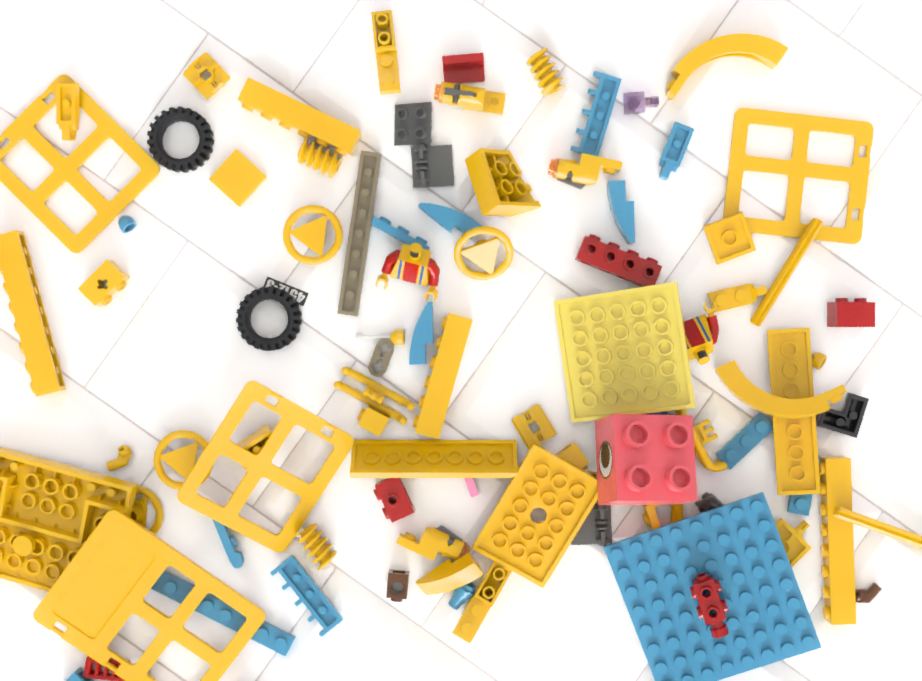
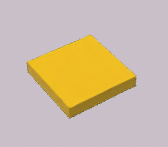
M235 149L209 180L235 204L241 207L266 180L267 176Z
M742 211L702 226L717 265L756 250Z

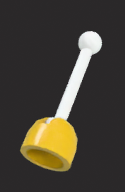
M396 329L390 335H363L362 333H357L355 338L357 341L363 339H390L393 344L404 345L405 330Z

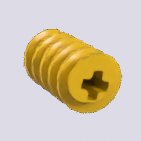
M548 48L534 53L526 62L527 66H532L530 72L532 74L537 73L534 76V80H541L537 86L538 88H544L541 91L542 95L553 94L566 86V84H559L563 77L556 78V75L560 72L559 69L552 70L556 63L548 62L552 55L545 56Z
M305 138L297 153L298 163L303 164L305 162L308 168L313 165L314 171L320 169L322 175L328 172V177L333 178L341 166L343 156L339 160L337 159V152L330 156V149L323 153V146L320 145L315 149V142L308 146V139Z
M315 523L308 525L294 537L301 535L298 543H306L303 550H311L307 556H315L312 563L320 562L317 570H320L334 559L337 551H329L332 544L325 545L328 538H320L323 531H315L318 527V524Z

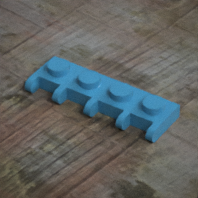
M594 71L592 76L600 79L597 90L588 89L587 94L595 97L591 110L582 109L581 112L588 116L585 130L576 128L575 133L583 135L579 148L571 146L570 151L599 156L622 79Z
M293 554L270 572L272 576L279 572L287 582L281 588L285 590L290 586L299 597L294 603L296 607L303 602L312 615L307 619L310 623L316 619L323 627V630L319 632L320 637L324 636L344 619Z

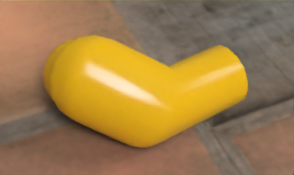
M121 445L118 448L117 459L106 462L107 469L110 472L128 465L132 455L130 447Z

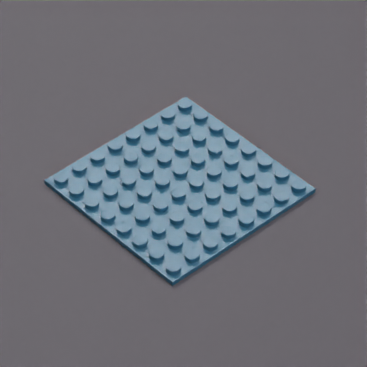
M763 492L603 546L655 681H719L822 648ZM707 573L708 576L713 575L714 580L719 579L722 592L718 593L721 600H726L729 610L725 612L726 620H723L727 625L729 634L724 637L713 638L710 630L711 624L706 625L704 618L700 619L696 607L699 606L697 599H693L690 587L693 586L692 580H695V576L698 574ZM705 589L702 593L705 595L710 593V591ZM712 609L709 611V614L716 613L717 611Z

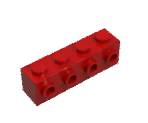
M590 234L589 237L586 235L583 237L574 260L641 287L656 284L662 266L658 265L659 261L650 257L646 259L638 257L639 253L630 249L627 252L619 249L620 245L613 242L603 243L600 241V237Z

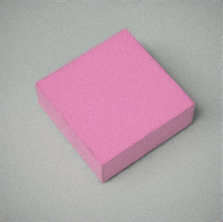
M464 478L470 496L475 497L479 495L474 478Z

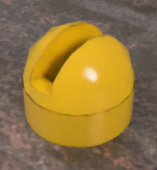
M815 352L812 354L815 356L812 359V367L820 370L824 366L827 356L820 352Z

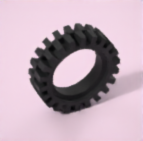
M178 106L176 109L170 107L169 111L163 110L161 111V116L156 115L154 117L156 121L150 123L151 131H147L149 136L147 144L150 146L149 151L153 154V158L160 165L178 173H189V170L195 171L198 166L202 167L205 165L203 162L210 159L209 154L213 153L212 145H214L215 140L212 137L214 134L211 126L198 112L190 108H183L182 106ZM183 121L195 126L199 134V144L192 155L181 159L173 158L164 149L163 136L170 125Z
M261 287L247 294L244 297L245 299L240 302V308L236 312L238 314L236 318V323H238L237 329L241 332L242 335L240 336L242 339H245L247 344L262 351L279 350L291 344L300 332V325L302 324V312L299 309V304L294 300L295 298L288 294V292L275 287ZM264 300H275L283 305L287 311V326L279 336L274 338L260 336L255 332L251 324L253 309Z

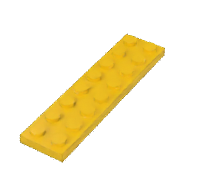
M810 327L766 330L771 394L788 399L813 397ZM772 416L777 495L821 494L816 416L802 418Z
M354 440L351 452L350 478H514L518 476L517 440Z

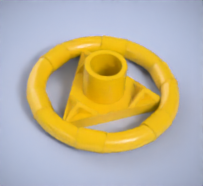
M307 205L295 210L288 217L283 228V243L287 252L295 260L303 264L318 265L329 261L339 251L343 240V230L337 216L329 209L319 205ZM316 213L324 215L291 230L294 223L303 214ZM328 218L335 230V241L328 252L323 255ZM290 234L320 256L311 257L300 254L295 249Z
M479 226L461 235L455 244L453 254L454 261L463 274L477 280H488L500 276L510 267L514 249L510 238L501 230L489 226ZM475 235L496 236L488 240L481 239L476 244L462 249L465 243ZM500 239L505 247L506 257L497 269L494 270ZM461 254L487 272L469 269L465 265Z
M188 430L174 431L163 437L155 449L153 458L154 468L160 480L167 486L179 490L183 482L174 481L166 475L161 459L186 479L196 463L199 444L204 451L208 444L206 439L200 434ZM186 438L196 441L162 455L163 450L174 439ZM213 466L207 473L202 483H204L205 480L210 476Z
M138 486L136 494H142L144 497L134 501L130 518L146 528L149 498L156 511L155 523L149 531L156 535L163 522V506L159 498L151 490Z

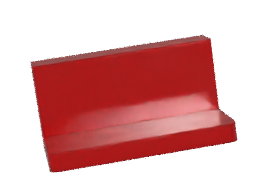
M483 53L442 56L444 82L464 84L485 81Z

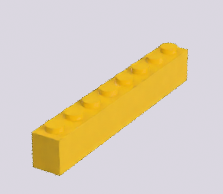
M18 230L0 234V273L3 274L5 281L3 282L4 291L8 294L10 300L8 303L9 310L15 318L14 329L20 337L19 347L25 355V369L30 374L31 391L38 397L66 390L25 234Z
M845 456L820 457L821 494L819 495H821V503L819 504V514L822 516V524L819 526V532L823 538V544L820 545V554L823 557L821 575L824 578V586H822L821 592L822 597L825 598L822 614L823 618L831 625L856 624L853 523L836 518L833 515L835 508L838 506L853 511L851 458Z

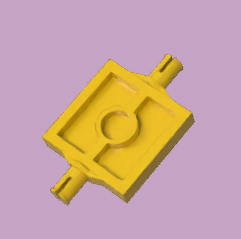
M780 518L775 525L791 567H793L811 549L802 536V533L810 525L803 519L794 528L784 519Z

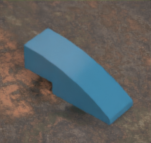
M625 180L608 181L606 183L607 197L612 216L623 238L628 244L635 243L634 201H626Z
M422 202L418 205L419 209L449 233L454 228L465 233L472 228L482 226L465 214L445 206Z
M433 302L426 304L416 323L411 340L409 365L426 364V344L434 343Z

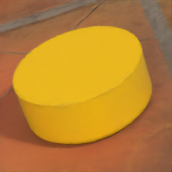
M21 534L14 539L12 546L16 554L26 556L34 551L36 543L29 534Z

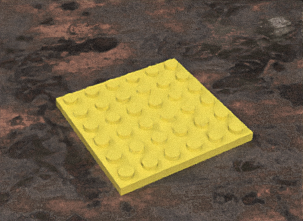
M678 282L554 301L571 423L599 420L611 414H648L696 407Z

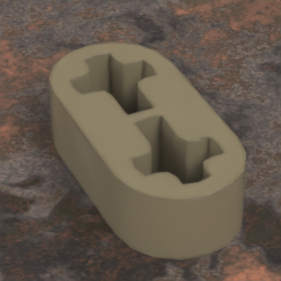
M380 340L375 346L368 366L370 374L375 377L384 375L388 369L394 352V344L390 340ZM386 342L391 350L390 352H385L384 357H381L382 349L379 346L384 345ZM379 359H382L381 367H383V371L375 373L372 365L377 364Z

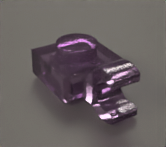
M644 91L622 94L624 115L645 113V107L654 108L659 105V96L644 97Z

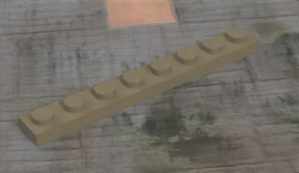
M361 150L337 314L357 317L359 315L372 226L371 222L382 158L381 153Z

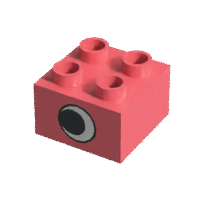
M611 414L595 421L598 505H680L698 501L692 415Z

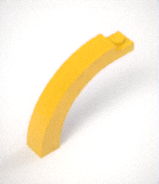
M737 33L716 37L694 48L677 64L670 73L675 78H672L666 86L669 91L665 96L672 100L695 70L715 59L724 57L749 58L773 69L778 65L789 48L771 38L755 34Z
M735 360L715 368L720 381L734 397L754 410L775 417L802 418L821 414L831 409L828 401H831L832 404L843 399L842 395L847 392L842 384L809 398H782L769 394L751 383L741 372Z

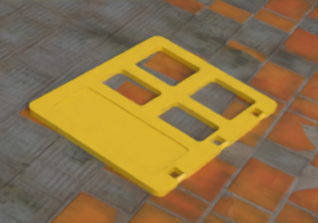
M111 509L106 513L33 612V617L38 623L61 636L62 639L101 665L106 666L125 681H158L150 676L148 671L171 641L178 642L210 664V668L200 681H219L266 618V613L262 608L118 509ZM168 566L174 567L195 582V586L172 616L165 615L144 600L146 594ZM208 593H212L246 617V621L222 651H218L184 627V623ZM132 614L138 615L159 630L157 636L136 663L129 662L109 648V643ZM58 621L62 625L67 627V629L65 632H63L62 630L54 626V624ZM111 657L121 663L118 668L108 662Z

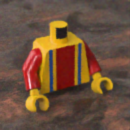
M412 243L411 245L402 244L400 250H395L386 256L381 269L382 274L376 279V287L379 281L385 282L383 290H385L388 286V275H390L392 278L425 287L429 285L430 288L425 293L424 299L427 301L429 294H432L434 296L433 302L436 301L439 295L436 286L439 283L440 268L436 261L432 259L430 250L423 249L419 243Z
M712 301V310L706 308V302L703 305V309L708 313V317L703 314L683 321L689 361L697 359L700 365L710 361L708 354L714 351L713 345L718 340L719 325L717 315H714L716 309L715 301Z

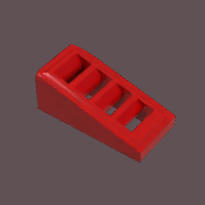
M86 657L83 677L125 681L114 674L115 672L109 673L110 669L106 666L104 667V672H101L102 665L91 657ZM112 657L108 660L117 668L121 664ZM93 663H96L95 670H92Z

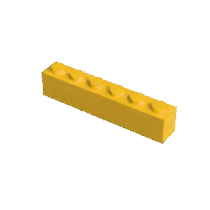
M249 77L237 99L242 104L241 107L252 113L253 110L261 113L260 117L268 121L275 119L279 121V126L290 130V128L298 130L297 134L308 139L309 136L317 139L316 143L325 148L328 145L334 147V152L344 157L346 154L352 156L362 135L361 130Z
M451 313L448 314V317H443L441 328L444 329L442 337L438 336L435 348H438L437 356H432L429 366L433 368L432 374L426 377L424 387L427 388L426 395H421L418 407L422 408L420 416L415 415L412 426L416 428L415 433L439 439L472 319Z

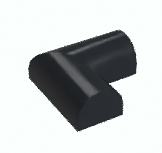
M847 392L842 411L830 409L816 415V426L857 438L869 399Z

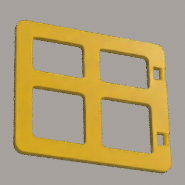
M62 74L0 135V143L6 137L11 141L4 149L0 147V181L71 252L81 253L160 174V166L80 86L79 107L97 124V128L68 157H64L36 129V124L56 105V97L49 104L44 101L51 92L56 96V83H76L70 76ZM111 138L140 167V172L111 201H108L79 172V168ZM21 139H25L54 169L34 191H31L2 161L3 157ZM65 182H68L97 211V215L78 234H74L46 206V201Z
M751 108L738 109L734 114L722 218L739 212L744 171L788 176V188L784 220L775 221L745 217L750 233L800 238L808 224L800 222L804 179L815 178L842 181L849 184L844 228L822 226L814 240L845 244L858 243L862 238L863 215L871 159L870 153L874 132L873 125L866 121ZM749 124L791 128L794 131L791 159L782 160L748 156L745 151ZM810 131L852 135L855 141L851 167L808 162L807 150ZM860 146H866L865 157H858ZM852 209H859L858 220H851Z
M251 380L245 384L177 492V498L182 504L277 553H282L288 548L351 450L354 439L349 433L328 423L326 420L282 395L275 393L259 382ZM268 395L278 400L275 406L265 401ZM253 402H258L281 415L280 420L257 454L230 440L231 435ZM295 425L303 427L334 445L329 456L310 483L272 464L274 456ZM324 426L333 431L330 437L320 432ZM219 455H225L248 469L224 506L196 492ZM262 477L301 497L278 534H274L239 515V511Z

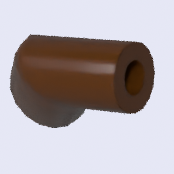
M873 583L867 590L856 589V602L870 603L882 588Z

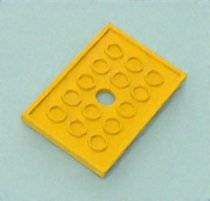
M533 442L518 468V476L511 479L474 541L472 549L544 588L598 500L597 477ZM535 508H542L547 516L544 521L535 522L530 517L531 511Z

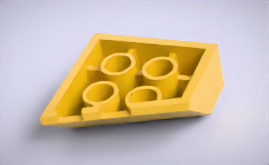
M480 148L465 159L482 216L512 217L542 207L539 201H534L530 194L532 191L530 185H526L520 176L522 171L510 150Z

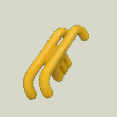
M344 366L341 369L343 374L354 378L368 387L362 393L341 381H335L333 384L335 389L351 395L395 419L402 425L407 423V418L382 403L387 396L409 410H413L415 404L411 400L350 367Z
M686 409L674 410L675 415H687ZM708 418L693 426L695 454L704 468L712 472H721L727 469V463L722 461L713 463L703 446L718 438L717 433L708 436V433L714 430L713 426L704 428L705 425L710 423Z

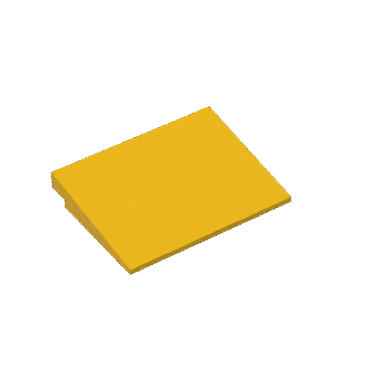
M0 447V578L49 592L109 510L118 509L128 517H131L139 484ZM21 534H29L36 543L34 551L26 556L16 554L12 546L14 539Z

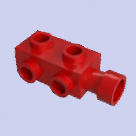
M707 573L696 575V579L692 580L693 586L690 587L693 599H697L699 606L696 607L700 619L704 618L706 625L711 624L710 630L713 638L724 637L729 634L727 625L723 622V620H726L725 612L729 610L726 600H721L718 593L722 592L719 579L714 580L713 575L708 576ZM705 589H708L710 591V593H707L705 595L702 592ZM712 609L717 611L716 613L709 614V611Z

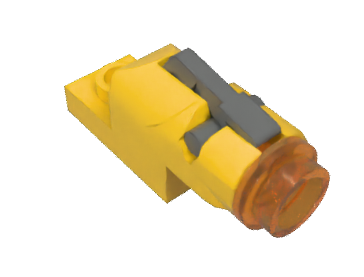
M441 82V84L436 83L434 100L439 101V103L462 107V110L503 115L506 93L486 91V88Z
M582 153L579 162H576L577 160L560 158L551 159L547 175H551L557 181L581 190L586 185L590 186L597 183L600 169H603V173L615 175V172L619 173L621 171L623 162Z
M443 525L437 528L426 527L419 541L411 533H400L396 544L433 561L438 552L441 556L458 560L471 550L467 542H464L462 538Z

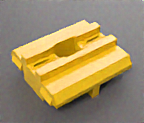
M207 52L193 61L183 73L207 100L216 94L221 87L223 88L224 84L231 78ZM205 71H209L212 76L205 81L202 78V74Z
M540 404L533 405L530 409L513 417L511 420L528 450L533 442L540 445L557 434ZM536 421L540 429L532 433L528 425Z

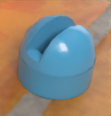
M123 215L118 220L119 228L123 233H128L137 226L135 220L128 215Z

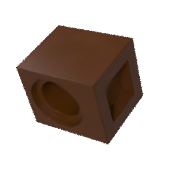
M389 569L386 598H390V601L402 602L403 599L407 600L410 571ZM400 582L403 585V589L396 591L393 589L392 584Z

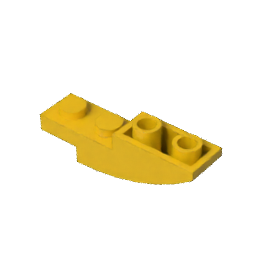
M392 10L371 12L380 95L401 93Z
M495 561L492 562L475 589L474 595L471 596L462 611L461 617L452 631L454 635L469 644L471 643L489 609L495 603L509 578L511 570Z

